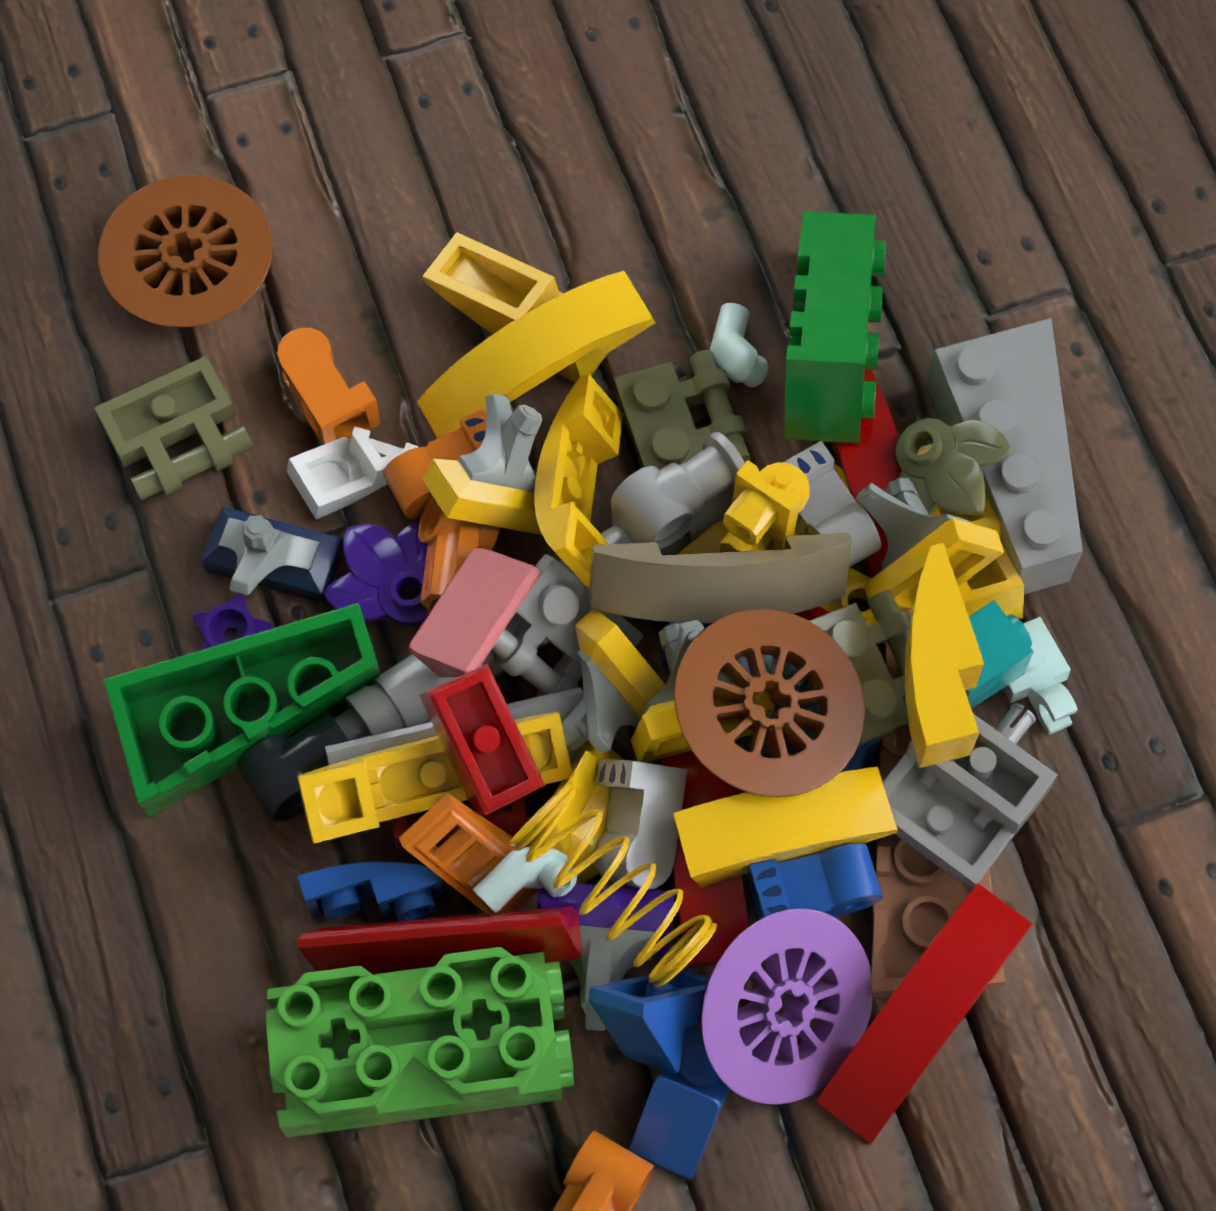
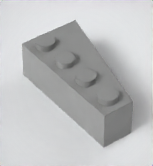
M1052 318L935 349L926 386L939 419L949 427L968 420L985 422L996 428L1007 439L1012 448V452L1006 458L981 469L985 483V495L1001 522L1000 541L1025 585L1024 594L1069 582L1083 549Z

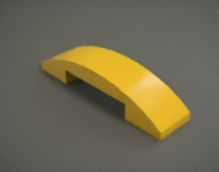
M625 271L607 275L547 301L488 337L444 372L425 391L417 403L436 437L439 438L460 428V419L481 409L486 415V396L499 394L507 396L509 402H512L594 349L598 348L604 356L656 322Z
M587 374L576 381L566 396L545 439L535 478L534 507L537 523L546 543L590 590L592 545L608 544L607 540L590 523L597 466L606 460L618 456L623 413L590 374Z
M551 712L514 719L545 785L569 779L572 775V768L560 713ZM438 736L372 752L297 776L313 844L380 827L379 822L430 810L447 793L460 802L469 800Z

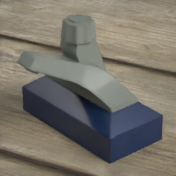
M222 506L201 562L205 571L232 578L229 588L231 591L249 595L258 585L324 603L323 590L331 584L343 551L342 539L336 536Z

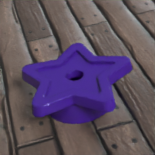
M241 594L234 595L228 603L216 606L210 612H197L192 617L194 623L205 637L200 650L274 628L272 623L251 616L245 599ZM228 630H235L237 632L236 637L233 639L226 638L225 634Z

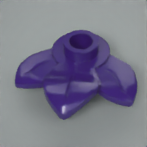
M414 521L400 532L398 537H395L387 529L371 524H361L347 528L344 535L343 548L347 566L351 572L335 580L323 590L324 597L329 605L336 610L359 603L365 623L388 617L391 621L403 626L421 625L428 616L427 608L420 603L421 593L413 600H405L398 595L400 590L406 586H417L422 590L428 544L419 540L418 528L420 522Z

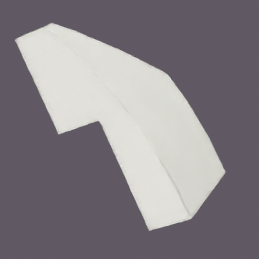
M355 426L351 439L342 437L289 458L286 472L317 520L387 485L383 476V470L387 464L396 456L410 449L418 448V446L406 443L403 449L369 438L370 431Z

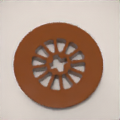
M187 175L170 177L139 189L115 209L100 237L98 266L103 283L110 295L123 309L132 315L152 324L167 327L199 326L214 322L233 313L256 293L263 283L271 264L273 250L272 234L267 219L260 207L239 188L222 180L205 176ZM193 218H201L196 227H191V220ZM182 219V225L178 229L173 228L170 224L172 221ZM217 225H221V226H222V227H220V228L214 230L215 226H217ZM161 228L166 235L162 237L153 232ZM142 247H147V248H149L150 250H140V249H141ZM190 247L195 260L183 263L179 250ZM235 262L233 266H228L224 264ZM141 268H147L141 272H138V270ZM207 275L222 281L217 285H213ZM161 282L158 288H152V286ZM183 282V294L181 296L173 295L178 285ZM199 282L205 292L193 295V283Z
M772 609L744 610L722 617L705 628L692 641L682 657L677 671L674 690L675 710L680 729L687 744L708 770L724 782L740 790L768 797H787L807 793L821 787L838 775L853 757L859 745L865 722V701L858 673L842 647L827 632L802 617ZM762 655H770L774 659L770 674L766 672ZM740 657L747 659L750 674L736 659ZM785 661L798 669V672L789 680H785L782 675ZM719 672H724L736 686L719 681L717 679ZM802 679H807L814 691L798 693V691L794 690V687ZM763 691L770 693L771 703L782 705V708L779 709L772 719L765 717L764 707L753 704ZM713 696L734 703V705L715 707ZM817 704L820 708V715L800 707ZM741 719L742 723L729 734L724 732L719 723L722 720ZM799 726L814 730L816 732L814 740H811ZM746 730H751L753 733L749 752L734 742ZM765 736H767L773 758H765L760 754ZM784 737L799 752L798 754L788 755Z

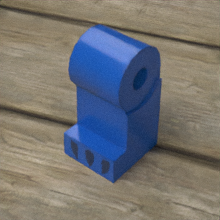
M866 844L842 845L818 854L778 863L775 858L749 864L746 885L757 921L776 912L789 909H812L839 919V916L863 910L883 899Z

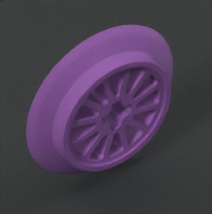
M789 909L776 912L762 918L744 930L719 959L712 972L704 996L701 1023L702 1037L708 1059L714 1071L723 1083L736 1094L763 1104H784L806 1098L829 1083L866 1031L873 995H871L872 975L861 943L846 925L829 914L812 909ZM766 960L767 973L761 967V963ZM750 975L757 984L755 989L744 988ZM787 992L791 995L784 1001L786 1012L779 1016L775 1012L782 1007L780 996ZM824 998L822 1007H815L817 1001ZM740 999L751 1001L750 1004L738 1008ZM818 1018L814 1028L811 1029L809 1027L810 1020ZM797 1035H799L801 1038V1043L799 1045H797Z

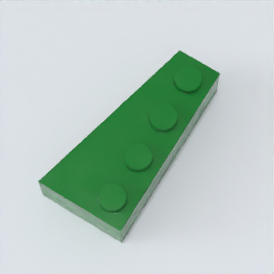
M803 211L797 275L795 276L793 311H791L790 342L787 346L784 439L860 444L861 419H874L876 381H864L865 370H877L880 333H868V322L881 323L883 286H871L872 276L884 277L886 240H874L876 215Z
M356 603L106 678L104 683L138 804L148 817L151 818L238 767V763L244 754L257 743L274 735L289 737L326 713H330L345 704V697L364 685L370 686L373 684L374 679L380 675L360 605Z

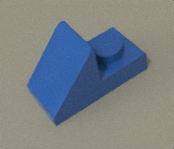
M681 970L674 978L660 988H654L653 983L648 982L650 974L590 987L588 1001L620 1051L627 1058L670 1073H677L679 1071L684 1027L697 1025L699 1017H702L704 996L710 978Z
M690 1026L684 1027L680 1069L677 1073L662 1070L660 1076H656L629 1151L647 1162L690 1181L694 1177L730 1090L718 1077L708 1059L702 1031Z

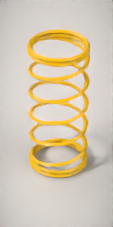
M567 782L510 840V846H515V851H521L541 832L526 854V862H533L581 825L596 817L581 843L553 880V888H560L599 857L623 843L608 870L579 908V914H587L625 883L643 871L650 869L646 880L635 897L607 933L606 940H614L654 907L666 899L677 895L668 915L633 961V967L641 966L672 939L695 925L666 953L650 973L648 982L653 983L654 988H660L674 978L699 953L715 933L717 923H712V919L707 915H699L683 923L656 943L673 920L682 903L683 890L681 889L665 892L626 920L651 885L656 874L655 863L640 865L596 897L613 875L629 848L630 838L626 836L612 840L567 874L599 828L603 818V812L600 810L592 811L581 817L538 850L578 792V787H573V782Z

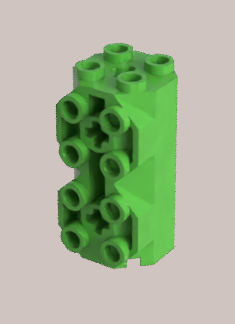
M502 947L451 953L445 954L434 967L372 975L362 966L304 973L295 985L267 989V1001L272 1008L266 1010L270 1076L273 1093L285 1092L286 1109L278 1110L277 1116L279 1128L286 1138L562 1100L563 1087L574 1086L568 1029L554 1031L553 1020L565 1019L559 961L545 963L544 952L512 956Z

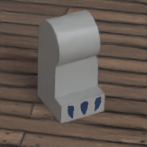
M822 441L783 462L798 467L806 474L810 483L809 500L805 508L798 513L795 527L797 535L849 533L852 539L849 568L881 549V541L875 524L866 510L855 501L834 470L835 460Z
M599 759L596 785L610 787V796L606 819L607 830L598 842L596 851L621 836L630 838L629 848L623 860L608 880V883H616L626 874L646 863L656 864V874L648 889L657 888L670 876L675 861L678 830L673 813L682 810L687 769L630 760ZM623 843L615 846L596 860V867L601 877H603L618 855ZM650 869L635 876L623 886L640 889Z

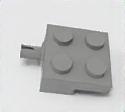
M1013 703L1010 706L1009 711L995 729L973 714L979 735L971 755L919 768L913 742L911 741L906 754L883 781L898 829V833H895V835L970 891L981 881L1034 812L1058 776L1054 771L1016 745L1028 728L1036 721L1032 712L1027 710L1015 727L1011 728L1020 717L1024 708L1023 705Z

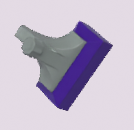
M576 883L569 893L560 897H552L543 887L538 890L537 909L574 906V909H578L579 912V908L596 885ZM604 886L596 897H598L601 893L607 890L610 886ZM620 887L587 914H579L582 955L578 959L567 961L573 966L579 980L585 1029L598 1031L606 1029L588 1001L590 987L622 980L626 972L633 967L635 958L657 931L673 907L674 896L654 907L612 941H607L606 935L639 891L638 888ZM648 889L626 920L667 891ZM672 921L656 943L671 932ZM670 942L657 951L654 956H665L670 949Z

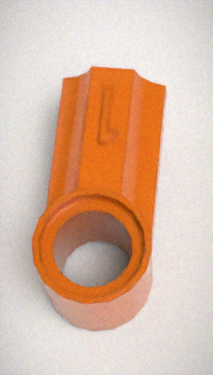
M432 495L424 507L418 528L419 540L428 544L420 601L427 608V615L441 597L471 550L474 548L492 550L500 527L447 518Z
M593 1130L578 1152L564 1179L563 1185L566 1186V1189L553 1211H631L645 1188L655 1166Z

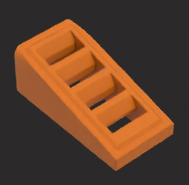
M447 793L399 838V841L404 849L485 913H494L472 889L515 849V846H510V840L513 837ZM457 824L461 827L440 847L436 846ZM521 888L498 912L515 911L538 889Z

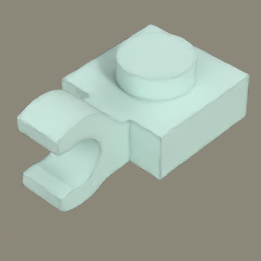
M1038 617L1023 624L1031 637V648L1034 650L1026 672L1002 690L1010 704L1028 697L1041 725L1047 734L1050 735L1071 726L1072 720L1069 715L1076 713L1078 709L1067 688L1061 684V682L1068 679L1071 669L1042 618Z

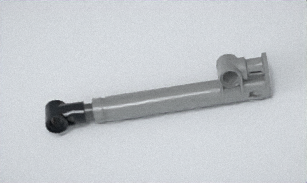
M713 432L705 439V449L681 465L671 463L661 470L656 466H648L634 472L613 493L611 499L612 526L602 532L601 535L607 540L608 544L657 542L662 555H677L712 525L724 520L725 512L732 505L736 473L745 464L741 455L723 434ZM562 559L558 560L561 565L577 577ZM514 614L505 629L512 634L523 619ZM544 638L537 647V650L549 643V641ZM490 651L482 665L488 664L495 678L503 673L504 670L497 665V656ZM412 654L376 677L374 683L370 686L364 685L345 697L349 709L337 717L333 718L329 713H326L289 739L285 735H274L257 743L241 758L238 763V771L273 821L284 822L305 811L297 776L328 766L325 746L426 723L430 718L421 701L420 694L457 677H439Z

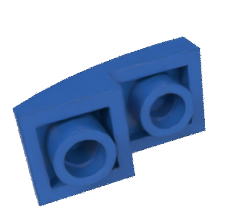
M365 862L320 869L297 876L312 918L325 915L326 919L343 918L362 909L364 906L363 901L376 897L383 921L397 917L398 921L416 920L433 912L436 909L435 903L446 900L441 877L427 866L418 864Z

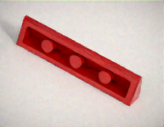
M574 906L323 927L302 933L301 937L297 938L298 949L316 972L362 966L374 975L436 966L445 954L502 947L512 956L544 952L545 962L574 960L582 955L578 909H574Z

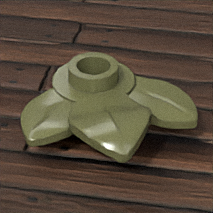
M927 418L912 423L902 432L897 441L895 453L896 460L902 469L899 478H909L930 516L937 506L957 514L980 515L985 509V483L981 468L1003 460L1012 452V448L1007 439L996 428L985 422L968 420L949 427L941 420ZM933 440V445L927 453L917 455L918 450L924 443Z

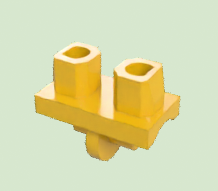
M747 460L736 473L732 505L725 512L723 524L729 533L721 541L719 552L784 550L785 536H794L798 513L805 508L809 500L810 483L806 474L794 465L778 462L767 465L759 472L758 467Z

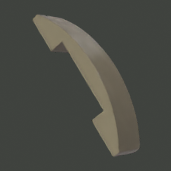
M849 533L785 536L784 550L662 555L657 542L592 545L589 591L591 609L620 616L677 623L698 620L700 623H713L727 615L752 609H772L791 614L799 613L828 604L846 595L852 539Z

